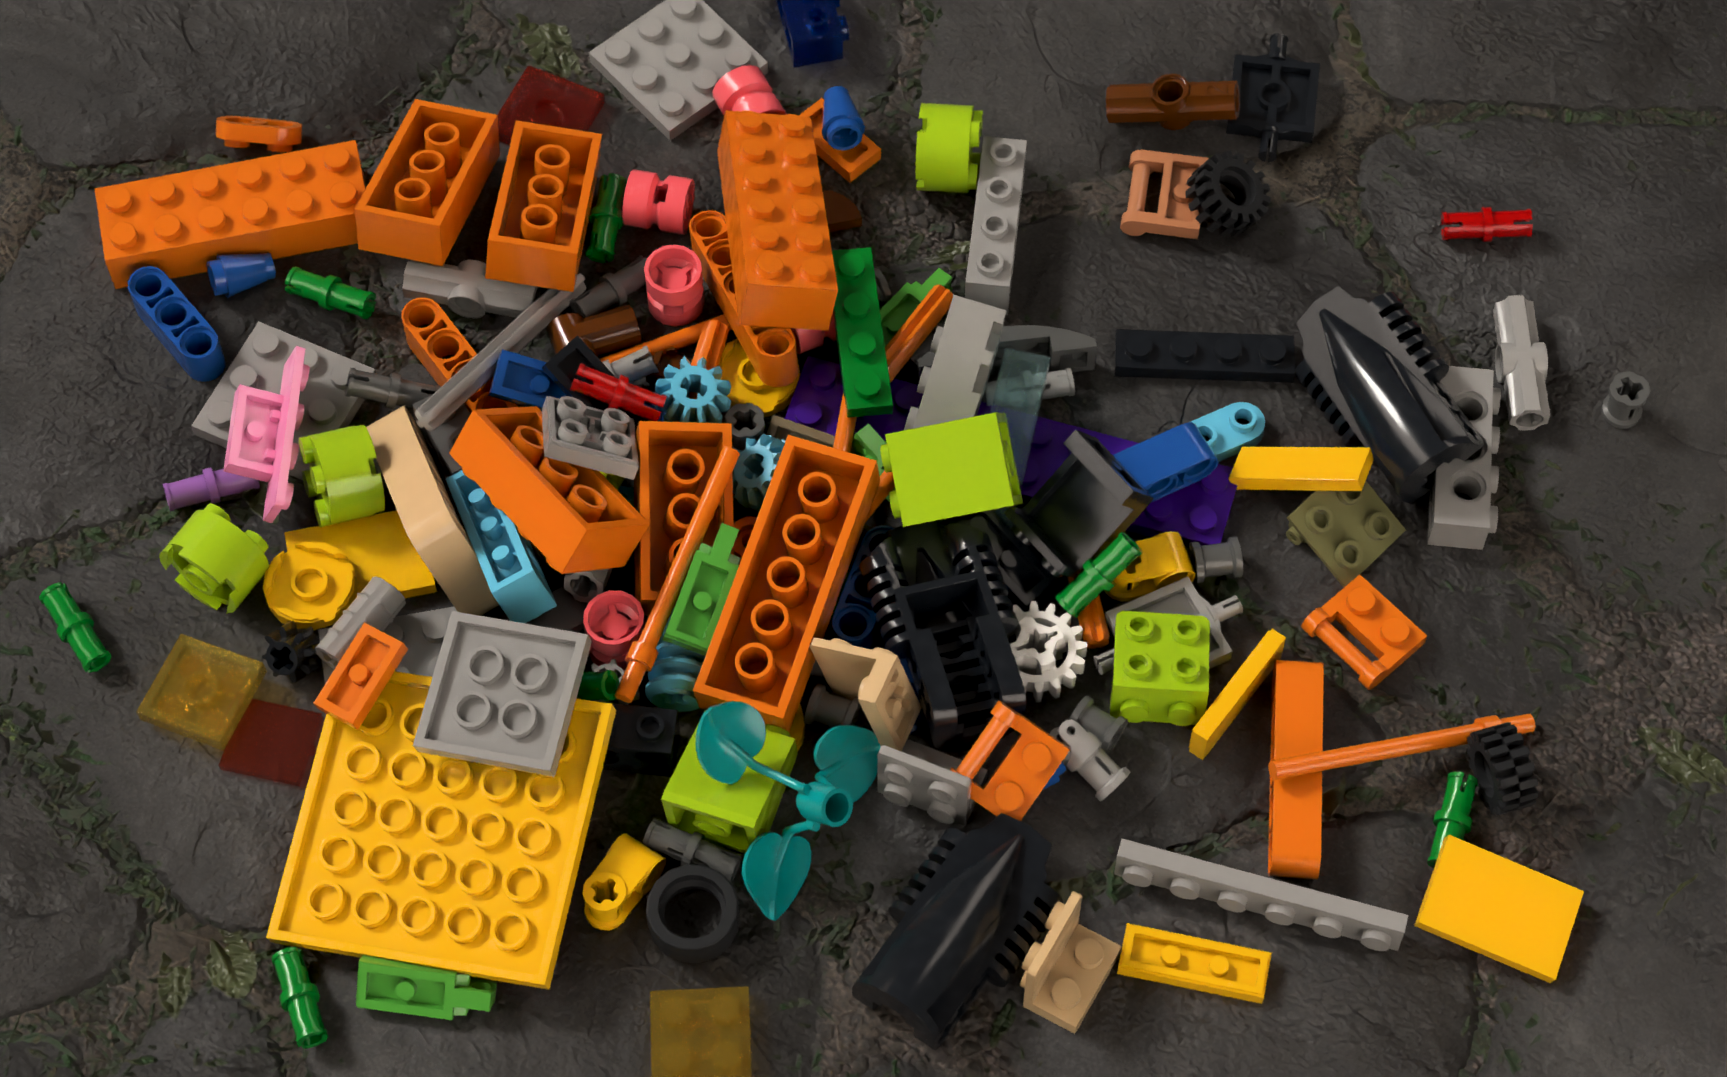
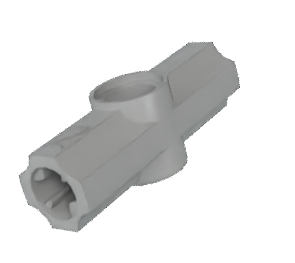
M414 260L408 261L404 271L402 286L404 297L412 299L426 297L434 300L436 303L448 305L449 309L460 316L473 319L483 317L485 312L517 318L540 297L542 289L537 286L486 279V263L477 260H464L459 263V266L449 264L439 266Z
M1523 295L1508 296L1502 301L1495 302L1493 309L1498 342L1495 351L1496 378L1498 383L1504 384L1509 425L1517 427L1518 430H1535L1541 425L1548 424L1550 418L1548 394L1545 384L1548 373L1547 348L1544 342H1539L1533 301L1525 299Z

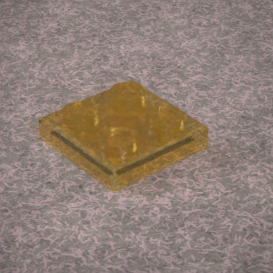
M180 634L136 712L141 721L224 750L265 677L267 670L264 663Z
M749 986L650 991L652 1077H752Z

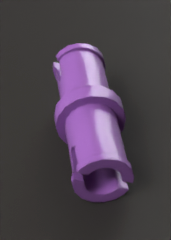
M209 467L202 469L203 474L168 484L164 483L163 488L171 512L178 508L211 501L212 504L220 503L221 497L253 488H260L259 481L224 472V469L212 471V468Z

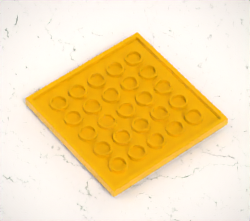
M394 671L358 730L326 714L266 938L272 943L359 958L362 955L456 971L468 974L471 977L550 990L616 714L613 704L576 698L555 777L418 752L413 747V743L432 677Z

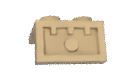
M813 638L809 647L832 693L850 700L858 697V701L880 746L886 745L902 751L922 707L898 655L884 648H874L871 650L853 646L849 642L838 638L831 639V641Z
M1075 891L1071 893L1066 904L1060 901L1055 904L1045 925V928L1049 929L1043 944L1034 942L1023 961L1022 969L1026 971L1020 982V987L1025 989L1024 1008L1074 1034L1077 1032L1117 961L1122 948L1119 944L1078 924L1082 895Z

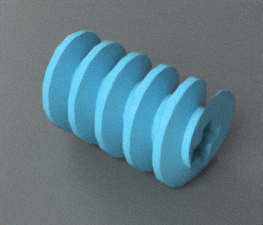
M671 612L656 647L659 654L652 670L648 672L649 682L645 687V696L659 708L678 710V712L693 711L699 709L696 698H694L693 688L705 656L662 640L672 615Z

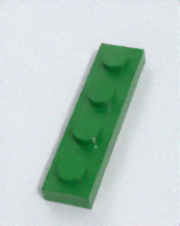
M871 247L833 250L832 254L838 286L833 315L847 417L892 414L893 401Z

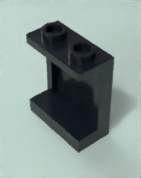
M1076 429L1063 443L1072 452L1022 509L1010 506L1004 512L1014 524L1011 528L1013 534L1027 546L1032 547L1034 545L1043 555L1039 559L1040 563L1057 578L1065 575L1075 579L1084 570L1083 564L1089 558L1095 560L1118 537L1121 531L1124 533L1154 499L1097 438Z

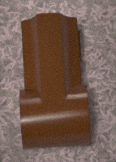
M630 305L583 318L578 313L563 314L553 319L546 328L555 355L577 335L596 356L642 343L638 322Z

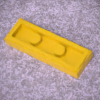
M1241 447L1230 473L1229 481L1237 485L1236 490L1362 491L1374 457L1370 447Z
M1274 629L1268 630L1192 729L1189 752L1204 760L1272 671L1275 659H1281L1286 640L1285 636Z
M1127 923L1117 974L1262 1004L1272 953Z

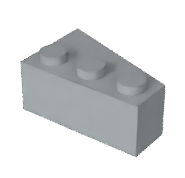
M953 295L944 327L937 326L932 340L930 352L936 353L932 367L924 366L919 380L917 392L923 394L919 408L911 406L904 430L977 416L999 348L1007 310Z

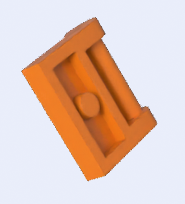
M1360 574L1321 608L1318 607L1313 610L1301 625V628L1310 637L1317 636L1359 675L1358 681L1368 690L1376 687L1421 648L1427 638V635ZM1334 620L1338 621L1379 660L1372 662L1331 623Z
M998 700L990 712L994 716L958 768L952 767L950 771L972 780L971 799L995 816L1003 813L1021 821L1067 756L1070 748ZM1008 728L1015 729L1020 733L1019 737L984 787L973 781V778Z

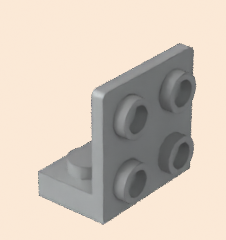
M907 739L902 751L886 745L881 746L878 752V792L882 793L891 803L903 807L910 804L927 811L933 819L946 824L956 822L966 826L976 804L971 799L972 780L950 771L952 767L958 768L962 762L961 759ZM980 768L973 781L983 787L987 779L988 770Z

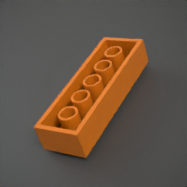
M725 110L717 154L739 325L828 331L838 293V286L811 117L795 114L779 115L756 113L754 111Z
M356 140L95 188L104 259L115 289L128 287V280L131 274L137 269L147 266L157 267L165 272L170 279L207 272V261L216 260L217 255L270 253L272 259L358 244L354 209L366 189Z
M787 436L693 688L699 708L708 710L710 706L725 702H744L757 709L765 725H775L790 732L816 660L809 646L813 638H824L880 483L877 460L795 436Z

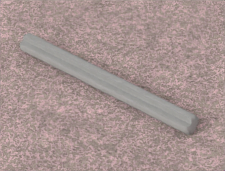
M581 273L577 275L574 292L550 288L546 290L415 411L418 419L417 425L420 428L425 427L429 431L436 430L494 376L498 357L502 349L518 354L553 319L570 306V300L579 297L585 292V277Z

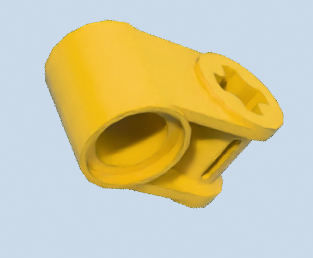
M1170 531L1151 538L1135 541L1143 554L1138 556L1114 579L1116 584L1110 591H1104L1112 599L1123 602L1144 596L1187 576L1193 582L1196 577L1195 571L1181 535L1178 532Z
M627 833L620 835L583 886L584 913L587 922L599 930L610 931L618 928L624 923L641 898L652 889L655 882L660 878L666 866V858Z

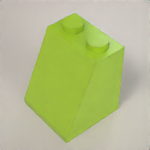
M995 412L885 434L887 444L880 446L882 463L886 473H893L896 490L889 492L890 505L894 518L902 519L903 527L1023 504L1006 413Z
M767 724L765 725L766 737L764 745L753 759L790 777L798 755L796 740L790 737L791 734L785 729ZM696 727L661 798L667 822L671 826L691 834L695 831L704 834L705 840L714 844L746 853L751 843L759 835L770 832L786 785L758 773L748 766L736 783L727 784L712 779L703 770L696 752Z

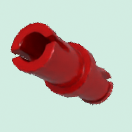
M1482 207L1481 212H1442L1441 225L1458 224L1460 226L1444 227V229H1441L1442 240L1481 238L1482 242H1492L1493 237H1531L1533 224L1515 225L1514 222H1529L1533 220L1531 209L1492 211L1491 207Z
M580 363L575 375L591 380L593 384L574 379L570 391H576L607 403L608 408H620L648 420L658 421L661 411L645 406L644 402L662 408L666 401V395H660L629 383V377L624 375L616 378Z

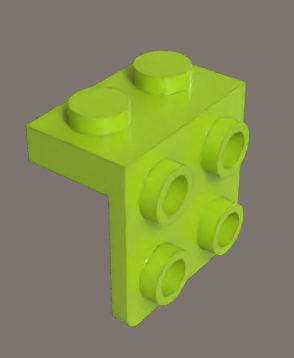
M1120 611L1117 613L1115 620L1110 715L1115 718L1122 716L1131 723L1145 721L1172 723L1177 726L1196 725L1206 712L1209 695V620L1204 616L1138 611Z

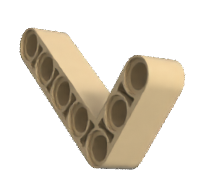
M404 405L367 426L366 428L376 452L377 462L403 527L414 548L457 612L482 616L499 606L490 591L469 536L457 517L425 439L408 409Z

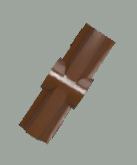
M1170 73L1162 75L1153 83L1110 85L1106 91V115L1109 123L1159 122L1165 129L1179 130L1196 120H1230L1239 117L1238 81L1187 82L1185 77Z

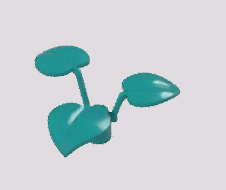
M738 701L710 706L703 713L696 732V752L701 767L706 774L718 782L733 784L742 777L748 766L752 770L798 791L796 805L806 821L785 827L781 836L774 832H765L759 835L746 851L742 864V877L747 891L768 919L776 921L797 896L811 865L812 853L809 842L804 837L794 834L806 830L817 832L821 824L839 827L848 821L853 810V802L857 801L867 792L878 773V752L881 746L875 733L865 728L839 725L829 729L821 736L814 749V761L820 771L815 775V782L806 784L753 759L761 751L766 737L765 722L757 709L747 703Z

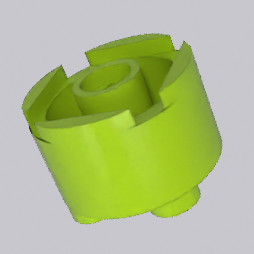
M921 103L919 119H923L922 129L917 131L915 180L918 181L916 190L969 193L970 189L977 190L981 153L973 152V147H979L980 136H982L983 110H974V106Z
M353 425L299 437V448L304 464L309 463L310 467L309 470L302 471L304 487L308 498L317 496V500L314 501V510L319 527L372 516L385 510L381 473L376 474L373 459L377 458L365 425Z
M209 503L204 510H196L163 549L159 558L165 570L172 564L180 573L175 578V581L191 596L215 610H218L222 604L228 605L226 613H233L269 568L268 559L264 554L269 546L259 534L251 530L243 532L230 522L229 515L222 508Z

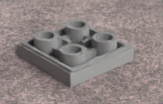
M546 396L542 407L544 457L634 480L639 468L633 418H630L619 409L607 408L600 410L586 406L582 401L574 397L563 396L559 399Z

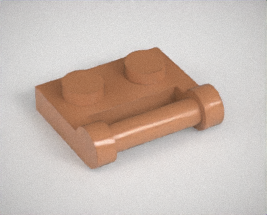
M1136 150L1132 152L1129 162L1132 179L1127 211L1121 217V231L1131 236L1152 233L1198 239L1200 223L1195 218L1200 213L1198 210L1190 211L1188 204L1194 199L1186 198L1185 191L1190 187L1186 183L1188 178L1192 176V173L1209 158L1150 150ZM1153 172L1163 173L1157 213L1144 212L1149 175Z

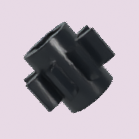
M290 621L281 626L280 630L277 629L266 635L265 639L270 646L266 654L262 655V658L267 661L274 677L289 675L291 682L296 683L304 678L306 673L311 674L321 667L320 662L315 659L318 656L315 647L319 644V640L313 633L311 626L307 629H297L296 623Z

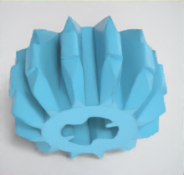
M685 356L680 360V369L668 364L664 369L665 379H658L655 384V391L660 395L667 396L664 407L655 406L658 411H666L663 421L721 423V412H727L731 406V400L727 397L731 392V384L728 380H720L722 377L720 365L707 370V360L704 356L699 359L697 366H691L690 361ZM689 392L698 393L697 399L688 398Z
M762 434L758 441L746 438L745 450H737L740 456L733 470V493L735 494L734 498L737 499L740 505L747 509H754L759 513L784 447V439L780 440L772 435Z

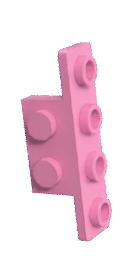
M299 346L294 348L284 365L280 394L241 384L234 394L223 471L268 482L263 521L273 523L282 509L287 510L293 497L294 484L288 482L289 470H293L299 453V444L293 442L294 431H298L304 415V404H300L298 401L300 391L303 392L306 387L310 371L309 365L304 364L305 348Z

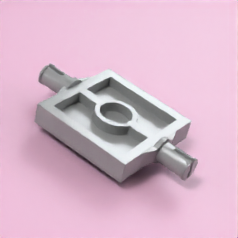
M1187 576L1107 611L1105 619L1115 638V620L1117 613L1120 611L1204 616L1210 622L1209 669L1231 660L1233 651L1221 633L1220 622L1242 614L1243 607L1241 602H1238L1239 598L1236 595L1217 604L1210 605L1208 601L1198 594ZM1114 649L1093 657L1096 669L1098 668L1100 675L1113 670Z

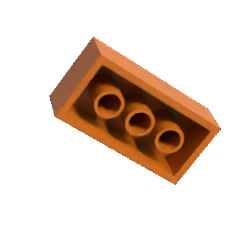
M415 99L354 209L358 249L443 266L500 156L498 115Z
M516 120L488 237L486 279L574 292L599 172L602 134Z
M537 406L473 409L449 452L453 459L462 467L463 473L481 487L490 497V502L497 509L503 511L518 527V532L521 536L531 541L546 557L549 566L561 574L625 567L650 524L600 471L544 457L542 411Z
M639 421L636 442L639 468L634 478V508L650 523L634 550L635 598L640 602L644 616H649L722 448L724 446L732 448V423ZM733 472L702 543L713 546L721 523L734 527ZM733 545L732 551H731V553H730V554H733V555H734V545Z

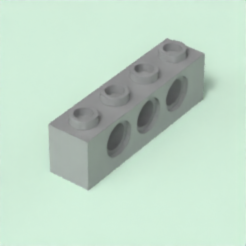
M984 136L965 282V298L1007 310L1006 315H1008L1025 174L1027 140Z
M1449 366L1448 373L1440 381L1464 415L1473 419V421L1469 422L1481 437L1484 446L1471 456L1473 460L1464 461L1455 458L1449 464L1443 462L1430 473L1429 482L1431 490L1429 491L1427 545L1483 550L1488 533L1495 534L1498 506H1491V493L1496 494L1499 466H1491L1492 454H1497L1500 427L1492 426L1493 415H1498L1501 389L1493 388L1494 370ZM1456 494L1468 495L1472 500L1462 499Z

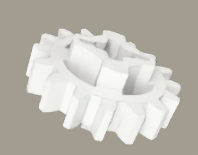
M1031 601L1029 611L1023 612L1017 604L1013 605V612L1016 613L1019 624L1012 632L1006 635L1008 640L1014 634L1016 636V641L1010 643V647L1024 685L1025 694L1027 691L1033 692L1035 701L1041 702L1043 692L1049 690L1050 694L1056 699L1060 697L1061 684L1072 689L1076 682L1075 674H1083L1085 660L1083 658L1087 654V642L1081 641L1083 628L1082 626L1070 628L1072 616L1068 612L1060 617L1056 616L1055 604L1050 603L1045 611H1039L1036 601ZM1067 652L1065 661L1057 669L1056 661L1062 659L1063 653Z

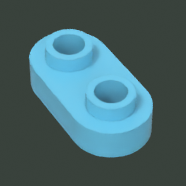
M1247 402L1230 404L1191 421L1196 424L1202 435L1210 439L1207 443L1217 457L1218 462L1239 454L1241 447H1255L1261 441L1265 428V417L1261 410ZM1236 419H1245L1250 423L1245 425L1239 424Z

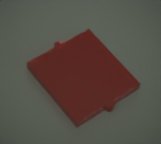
M243 697L233 726L226 730L229 738L221 757L219 768L225 771L300 786L309 757L316 753L314 742L323 719L322 713Z

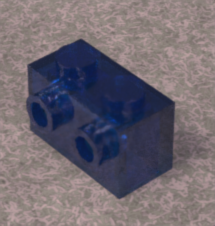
M776 0L794 68L843 59V41L849 40V29L845 15L838 16L836 8L840 7V0Z

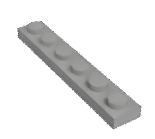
M1121 839L1117 854L1114 875L1123 877L1126 882L1135 886L1148 887L1155 885L1169 889L1172 894L1183 899L1193 900L1199 897L1217 902L1221 908L1231 912H1244L1247 910L1262 914L1269 921L1279 925L1296 923L1310 927L1315 933L1324 937H1348L1359 940L1363 946L1376 951H1386L1388 949L1398 951L1405 933L1409 915L1126 839Z

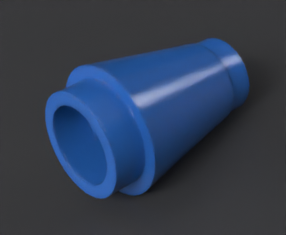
M834 86L824 93L822 136L836 150L852 149L861 142L865 125L849 95V91L845 87Z
M270 253L217 255L216 260L207 261L208 277L215 296L225 294L229 298L269 279L276 278L275 266Z

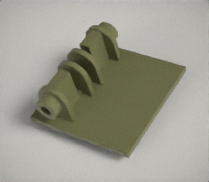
M1367 481L1362 491H1314L1286 517L1289 521V530L1286 532L1287 538L1295 545H1300L1302 542L1307 543L1343 588L1361 574L1406 531Z

